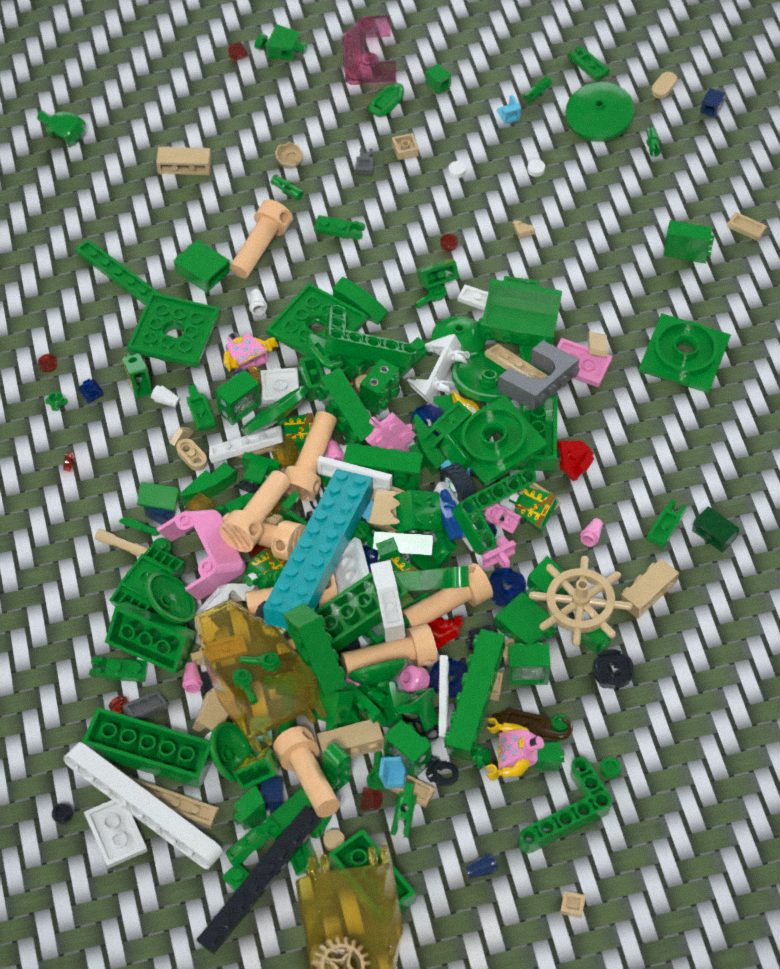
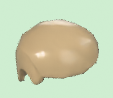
M291 142L284 145L280 144L275 151L277 161L284 168H294L302 162V150L296 144Z

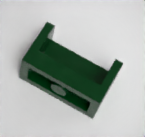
M708 506L694 520L692 531L723 553L736 540L739 527Z

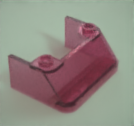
M390 15L361 17L342 35L345 80L348 84L362 85L396 82V61L379 62L376 54L364 53L363 38L391 37Z

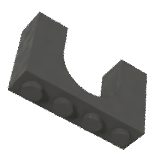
M542 341L532 349L531 364L548 372L550 376L531 378L509 368L499 376L498 391L535 410L540 405H543L549 397L554 396L569 380L578 375L580 370L579 359Z

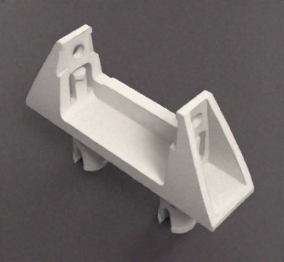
M455 334L425 344L428 352L440 355L428 380L407 379L410 386L430 405H432L433 397L437 395L438 391L452 393L451 389H455L454 382L444 381L453 361L468 363L466 359L470 358L468 351H459L461 344Z

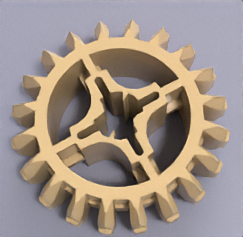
M335 937L334 944L328 939L326 941L328 948L321 944L319 949L322 953H314V956L319 961H311V964L317 966V969H324V963L331 969H339L335 963L340 964L342 961H344L343 968L353 969L350 965L352 954L357 961L358 969H365V966L371 965L370 961L364 962L363 958L368 956V953L360 954L363 946L360 945L354 948L356 940H352L348 945V937H344L342 943L339 937ZM335 949L346 950L340 959L327 956Z

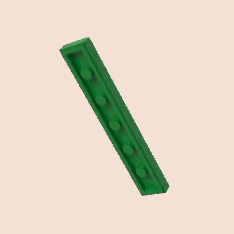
M89 239L75 249L76 254L142 304L146 305L151 292L161 294Z

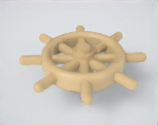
M587 556L581 557L580 568L570 569L562 573L552 564H548L546 570L554 579L550 583L547 593L534 591L529 593L530 599L546 601L547 610L551 616L543 621L539 628L546 630L556 623L563 629L573 632L572 644L575 647L580 645L581 633L592 632L599 628L609 638H614L616 632L607 624L614 609L631 610L633 607L630 602L615 601V593L611 584L621 578V573L616 571L605 578L601 574L588 569L589 559ZM577 581L576 588H574L569 582ZM589 583H592L595 586L588 590ZM561 587H563L569 595H561L556 593ZM602 591L606 599L592 597ZM556 602L569 604L559 610ZM591 606L605 607V609L599 615ZM575 611V620L566 615ZM583 612H586L592 619L583 621Z

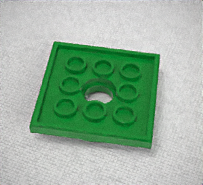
M308 283L265 331L270 337L275 338L300 354L312 357L314 355L309 349L307 338L313 331L309 327L317 324L323 325L325 327L324 331L317 334L325 337L326 321L332 306L339 305L346 310L345 330L357 332L368 320V315Z
M151 292L127 346V352L198 368L221 312L220 307ZM171 330H181L183 332V335L178 338L166 336L167 332Z
M661 313L638 372L710 393L731 334L705 327L697 322L686 321ZM684 344L686 347H693L695 350L692 353H683L678 350L677 346Z
M506 395L475 412L451 434L454 435L474 462L470 465L469 469L484 487L549 448L548 443ZM494 431L503 433V437L498 441L491 442L485 439Z

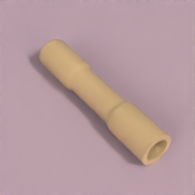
M98 529L95 534V540L121 548L138 557L148 549L145 546L129 542L102 529Z

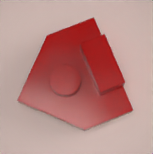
M582 440L559 441L557 446L561 455V461H559L560 469L572 481H577L581 473L587 472L595 459L593 457L594 452Z
M454 616L452 620H444L443 617H440L428 623L437 649L458 637L464 623L462 616Z

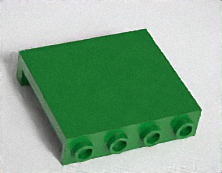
M491 279L484 315L480 325L479 338L536 347L542 341L552 345L562 291Z

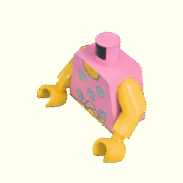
M231 333L227 337L229 343L226 344L227 351L224 353L223 364L228 368V371H231L233 368L234 371L241 368H247L251 371L268 362L267 350L271 352L273 347H278L276 339L269 338L264 341L252 337L250 334L239 337L237 333Z
M495 718L488 719L490 724H495L492 728L487 727L490 733L494 734L499 730L502 731V733H499L498 770L493 764L487 765V772H493L487 774L488 779L495 781L499 776H502V778L521 776L530 766L537 762V750L544 747L543 739L540 736L534 735L528 728L505 722L504 724H499Z

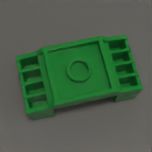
M152 544L145 553L140 555L120 581L116 591L109 599L111 604L117 606L127 601L153 613V608L147 599L145 591L147 578L151 574L161 571L170 573L180 579L185 571V561Z

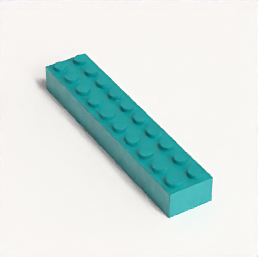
M336 469L263 606L265 624L288 629L283 617L284 613L303 603L310 608L313 607L315 610L374 494L373 477Z

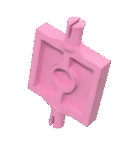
M393 412L381 422L376 417H371L375 422L370 419L369 423L375 428L366 438V441L371 446L410 452L406 445L416 434Z

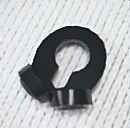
M437 757L429 760L426 776L430 783L434 782L440 786H451L457 782L459 772L453 764L440 761ZM449 769L452 771V777L444 779L440 774L434 773V771Z

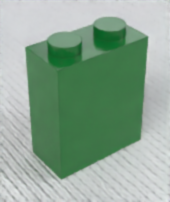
M670 220L663 256L705 264L706 258L711 256L715 236L711 235L712 227Z
M198 239L193 244H190L182 254L176 256L174 260L175 272L206 293L231 272L229 267L230 260Z
M523 592L503 608L494 619V627L508 639H514L515 643H544L547 639H552L557 633L556 623L546 630L539 628V625L551 616Z

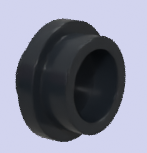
M57 804L52 810V818L58 824H66L73 817L72 808L68 804Z

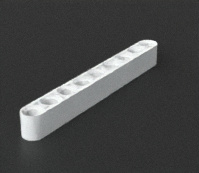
M77 743L63 757L67 766L202 868L209 869L223 854L222 848L216 842L85 744Z

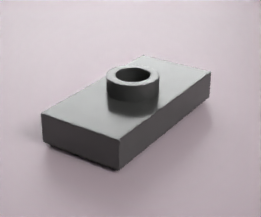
M159 690L122 705V710L126 716L139 720L168 709V703Z

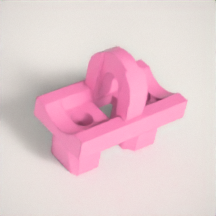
M498 503L488 508L484 513L486 520L514 534L522 518L521 515ZM506 514L504 522L501 521L502 515Z
M502 536L496 540V549L481 555L483 559L482 565L485 569L499 563L503 570L510 568L509 557L515 555L514 547L516 543L514 540L509 542L505 536Z

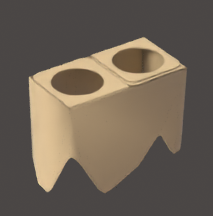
M376 488L369 520V529L391 533L398 531L391 527L390 524L400 523L396 515V507L400 503L394 497L401 492Z

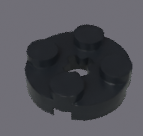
M615 649L601 652L593 663V675L600 687L604 689H618L630 683L634 671L631 658ZM610 666L618 668L615 673L609 671Z

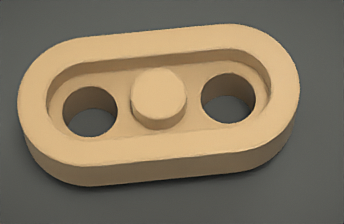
M182 439L177 443V454L192 470L200 471L207 466L205 453L191 439Z

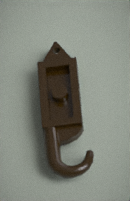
M510 708L492 715L499 724H504V722L517 724L528 728L531 733L541 738L564 740L573 732V725L567 718L561 719L567 724L566 731L557 732L552 731V722L547 716Z

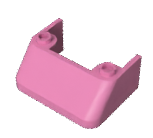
M213 509L182 512L157 528L160 534L172 542L195 527L208 557L203 559L198 566L201 578L186 586L185 590L199 601L214 592L219 585L227 584L240 576L246 568L240 551L233 549L222 539L219 528L224 519L218 511Z

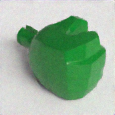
M41 110L37 115V120L47 125V135L51 137L60 136L66 140L69 148L74 146L85 135L86 122L74 114L56 112L51 116Z

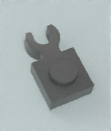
M360 148V157L357 156L355 174L373 175L374 157H372V148L369 149L368 153H364L363 148Z

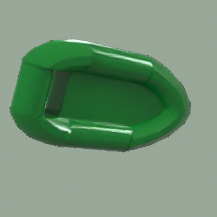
M395 83L383 88L371 100L368 106L369 112L378 117L389 114L402 100L404 86L401 83Z
M310 333L308 335L309 349L324 367L330 370L343 367L344 359L342 355L331 353L325 349V337L317 333Z

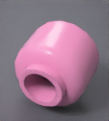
M410 665L400 674V684L405 691L415 692L416 690L427 689L430 682L428 671L422 667Z

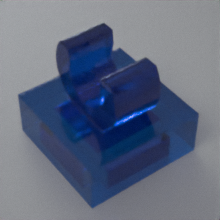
M89 378L83 381V385L78 387L79 393L88 404L104 396L103 390L94 379L91 380Z

